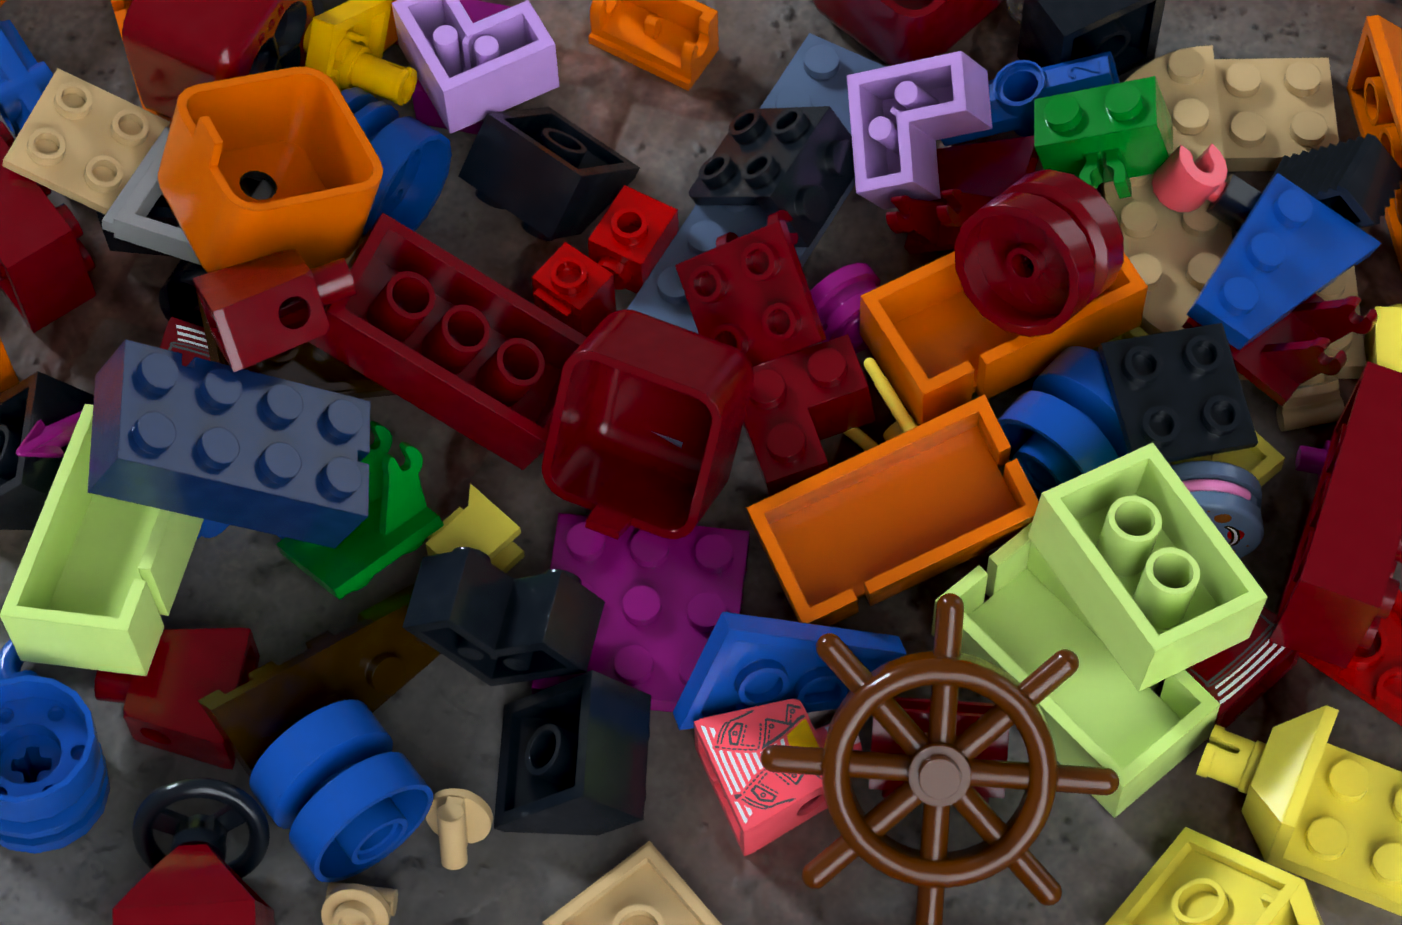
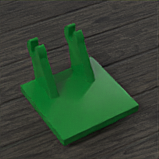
M376 421L370 422V429L375 437L374 442L370 445V453L360 461L369 464L368 517L335 549L286 537L276 544L284 557L338 600L350 592L357 591L366 586L375 574L402 555L418 549L428 536L444 526L440 516L426 506L418 475L423 465L422 454L411 444L401 442L399 447L405 457V462L402 466H399L396 459L388 453L392 445L390 431Z

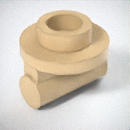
M1321 373L1300 384L1282 407L1278 404L1276 415L1280 430L1284 432L1338 422L1345 408L1340 396L1338 377L1325 376V374Z
M449 788L438 791L433 795V803L426 816V821L430 828L439 835L442 866L449 870H458L463 868L468 862V843L479 842L489 834L493 823V813L486 801L475 793L465 789Z
M329 882L326 899L321 910L323 925H389L391 916H395L398 889Z

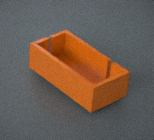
M954 251L861 295L859 334L915 423L919 426L972 401V394L975 392L979 397L985 394L986 398L989 399L1039 375L1067 347L1081 346L1093 349L1099 346L1100 343L1107 342L1140 326L1148 286L1124 253L1122 267L1115 282L1052 334L1026 337L1004 331L981 315L964 293L955 269Z
M985 394L746 507L750 523L798 622L831 626L859 612L858 598L865 595L870 606H873L1009 541L1033 521L1039 501L1018 459L1016 458L1009 462L1011 445ZM1005 465L1004 474L1002 476L999 467Z

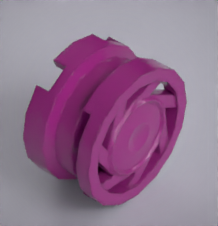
M854 263L844 266L829 274L810 291L827 338L823 342L848 334L856 354L868 348L859 334L860 296L880 287L881 282L867 263Z

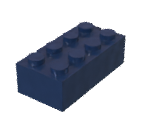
M125 339L95 376L87 493L335 549L368 517L369 464L360 461L370 453L371 401L245 369L233 372L229 365L194 357L187 366H183L182 353Z

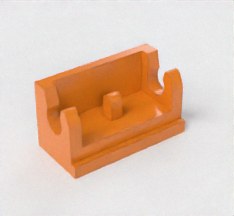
M592 0L590 7L591 33L588 36L589 44L687 91L692 88L719 50L718 11L696 0Z

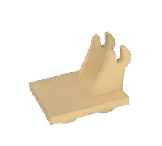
M57 68L3 159L2 166L106 215L164 128H169L170 121Z

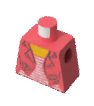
M787 699L704 717L694 721L695 749L744 856L756 852L827 809L822 776L770 772L761 764V753L769 745L824 748L830 724L814 729L799 699ZM857 736L853 750L863 751L859 736Z

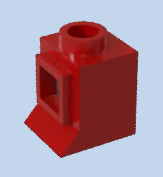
M564 242L531 277L534 304L586 337L591 334L606 316L616 311L614 274L567 242Z

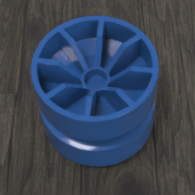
M1071 346L1063 349L1034 380L1032 391L1022 393L997 419L1011 445L1009 462L1016 458L1018 459L1038 501L1041 493L1128 454L1099 352L1090 348Z
M350 699L329 704L292 725L263 753L253 768L249 780L250 790L275 824L280 828L290 829V844L315 878L321 882H337L350 878L387 857L419 827L433 803L432 789L404 754L392 752L393 740L367 705L359 700Z

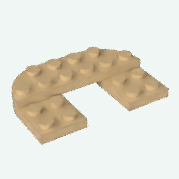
M1213 45L1179 49L1160 56L1140 67L1125 80L1126 82L1155 76L1172 120L1173 151L1181 144L1191 152L1195 162L1212 143L1226 160L1228 172L1275 171L1284 155L1291 157L1293 153L1300 155L1302 150L1309 153L1311 148L1319 150L1320 146L1328 148L1330 143L1337 145L1339 142L1329 58L1214 59ZM1154 174L1129 178L1132 197L1119 198L1114 181L1101 183V196L1113 209L1124 237V253L1148 286L1140 327L1149 335L1184 329L1181 326L1189 318L1186 315L1233 241L1231 227L1206 212L1211 203L1210 201L1206 200L1198 209L1191 212H1177L1163 205L1153 192L1152 179ZM1353 266L1332 284L1316 294L1325 301L1341 300L1350 296L1358 297L1355 267ZM1359 305L1355 309L1358 315H1360ZM1351 332L1331 343L1324 351L1329 357H1334L1340 350L1345 351L1347 355V362L1338 374H1325V376L1338 377V379L1360 378L1366 365L1363 334ZM1237 371L1239 380H1248Z

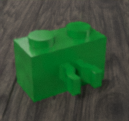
M1155 76L1034 99V147L1044 170L1051 169L1074 174L1095 189L1101 183L1114 181V186L1120 199L1132 197L1129 178L1154 174L1174 152L1172 120Z

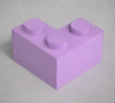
M397 0L392 2L399 47L410 66L417 71L418 80L450 134L484 120L487 113L505 111L559 87L555 43L529 0L475 23L471 21L460 0Z
M962 51L847 75L856 193L884 210L896 208L891 202V198L894 196L908 195L912 199L926 201L941 199L936 140L993 129L987 70Z

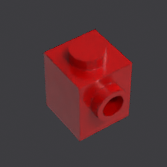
M626 185L623 186L588 238L589 258L614 274V287L616 290L627 289L636 294L639 292L679 231L678 209Z

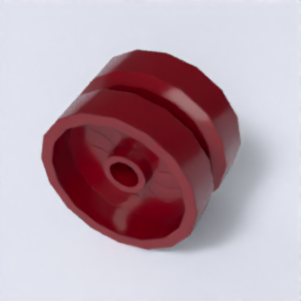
M1051 169L1024 175L999 196H996L963 222L955 242V269L965 295L983 317L1004 331L1026 337L1052 334L1115 282L1124 262V237L1113 209L1097 189L1074 174Z

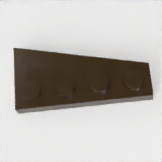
M415 583L359 613L357 623L334 635L327 630L305 642L307 650L280 665L270 661L248 673L249 682L229 693L224 694L218 689L198 700L249 777L267 748L299 720L324 706L350 699L364 702L373 713L441 654L402 628Z

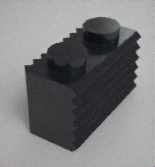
M1367 133L1365 138L1358 136L1356 140L1349 138L1346 143L1339 141L1337 145L1330 143L1328 148L1320 146L1319 150L1311 148L1309 153L1302 150L1300 155L1293 153L1291 157L1284 155L1268 184L1279 173L1361 229L1380 224V216L1385 215V208L1390 207V199L1395 198L1394 190L1400 189L1399 182L1402 181V169L1379 139Z

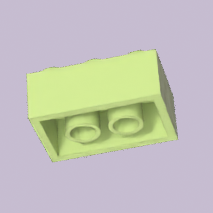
M1150 443L1041 493L1028 537L1138 692L1250 637L1268 596L1154 443Z

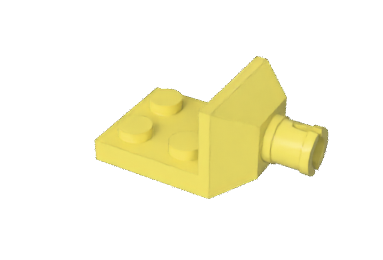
M1327 705L1274 726L1267 744L1258 740L1255 742L1226 731L1224 727L1215 724L1196 775L1215 779L1238 788V791L1247 794L1241 812L1265 862L1402 916V771L1327 743L1339 712L1338 709Z
M1185 827L1105 925H1324L1304 879Z

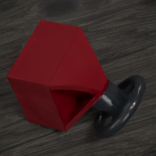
M203 777L176 780L159 787L149 794L135 814L132 833L138 854L151 870L113 907V925H275L274 910L242 879L261 863L269 846V825L260 805L249 794L235 785ZM190 798L212 799L227 805L210 816L196 814L190 817L166 808L177 801ZM246 822L249 829L248 845L239 857L226 863L227 832ZM153 829L173 835L171 851L168 855L164 854L158 847L154 839Z

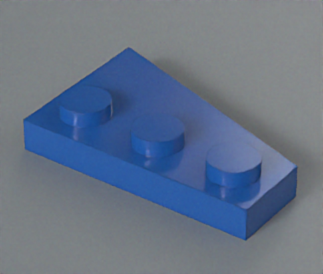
M1277 173L1263 191L1186 315L1202 326L1222 323L1228 343L1240 351L1291 314L1297 306L1315 293L1324 290L1355 264L1358 265L1372 255L1382 243Z
M722 612L673 710V715L679 730L694 728V721L703 717L792 698L799 699L807 713L838 709L850 690L816 652L817 640L827 633L837 635L870 672L889 661L906 656L907 653L899 636Z

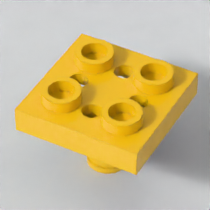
M349 0L313 17L303 40V48L307 52L305 67L317 69L328 75L337 85L340 92L347 88L360 87L374 97L377 95L393 101L399 106H403V103L407 104L411 99L417 83V71L414 68L404 67L382 59L393 0Z

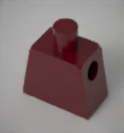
M295 249L281 251L192 278L212 337L233 372L245 369L325 335L330 330V325L323 306L357 295L351 272L344 258L310 269Z
M241 627L163 630L147 676L97 670L94 686L95 698L100 701L125 704L123 718L132 738L138 742L217 767L233 770L236 756L198 700L218 689L227 694L249 682L248 673L257 669L260 659L252 631L249 628Z

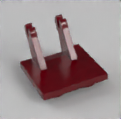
M1034 136L937 149L941 199L926 201L912 199L908 195L891 198V202L899 212H887L886 220L893 232L908 233L904 248L910 254L955 249V242L963 222L1024 175L1035 171L1039 156L1034 147Z
M779 210L770 214L767 219V226L741 237H738L733 232H728L716 239V248L675 265L698 333L739 349L747 356L752 367L827 340L794 247L798 242V234L789 233L786 223L792 221V217L785 210Z
M1315 293L1297 306L1291 314L1240 351L1229 344L1236 370L1282 407L1300 384L1321 373L1326 375L1338 374L1347 362L1345 351L1340 350L1334 357L1327 356L1324 351L1331 343L1351 332L1357 334L1368 333L1378 320L1377 312L1375 309H1371L1365 316L1358 315L1355 309L1361 302L1360 297L1350 296L1346 299L1325 301ZM1189 317L1181 327L1187 329L1202 325Z

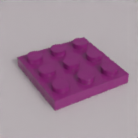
M558 513L550 569H560L575 574L581 579L584 587L605 601L587 672L594 670L651 695L650 710L673 712L721 613L741 614L750 545V531L696 526L685 537L667 539L630 526L617 540L585 528L586 520L589 516ZM583 673L533 680L532 694Z

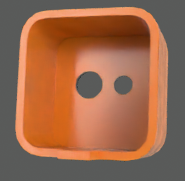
M291 67L196 84L186 88L178 96L157 177L160 190L200 264L207 273L292 249L298 252L309 268L318 267L340 258H349L358 247L382 179L383 167L374 148L333 80L317 69ZM247 177L262 178L272 185L275 194L268 199L259 200L252 198L244 193L240 187V182Z

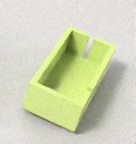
M85 404L0 612V618L21 661L147 676L165 627L160 615L169 616L204 519L87 493L93 405Z
M1031 522L989 556L987 572L978 565L941 596L953 593L958 595L964 603L961 653L991 662L1005 670L1020 683L1059 650L1068 649L1077 655L1079 659L1077 671L1038 705L1049 725L1057 761L1061 765L1110 768L1117 773L1119 787L1113 794L1092 795L1115 818L1210 737L1220 703L1186 670L1165 679L1160 697L1153 691L1159 686V682L1138 692L1028 537ZM986 593L990 598L984 602ZM940 597L935 600L931 632L933 636L935 635L936 606Z

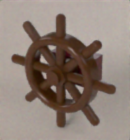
M953 593L941 596L937 602L933 651L899 657L883 664L872 672L864 666L837 635L832 633L822 635L816 643L817 654L850 690L832 718L824 748L769 745L762 751L760 757L762 766L770 772L822 776L827 808L841 836L803 868L802 880L804 884L811 889L822 888L856 858L860 857L883 874L901 882L918 886L915 925H943L945 888L977 883L994 876L1007 867L1039 903L1045 906H1052L1058 903L1062 896L1060 884L1029 850L1048 820L1056 792L1110 795L1119 787V777L1110 768L1057 764L1052 734L1047 720L1038 705L1077 671L1079 667L1077 655L1068 649L1059 650L1020 683L1005 670L991 662L961 653L964 603L958 595ZM931 685L930 699L894 697L913 688ZM959 687L979 693L993 703L958 701ZM872 715L871 751L853 750L860 730ZM1014 724L1025 743L1028 762L1007 761L1009 729ZM851 778L869 779V789L882 790L881 796L884 799L867 814H865L857 800ZM1005 788L1025 790L1017 809L1007 823L989 805V798L1005 799ZM923 802L920 850L903 845L886 835L889 830ZM951 805L984 841L965 849L948 852Z

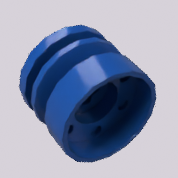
M360 87L344 89L341 91V94L374 148L383 167L382 179L362 235H366L382 213L387 214L415 232L435 205L449 174L452 157L450 140L440 132L411 116L399 118V113L394 107L385 101H379Z
M23 675L0 680V845L8 850L33 854L64 848L89 832L104 813L110 792L107 764L101 744L98 741L92 713L77 691L56 679Z

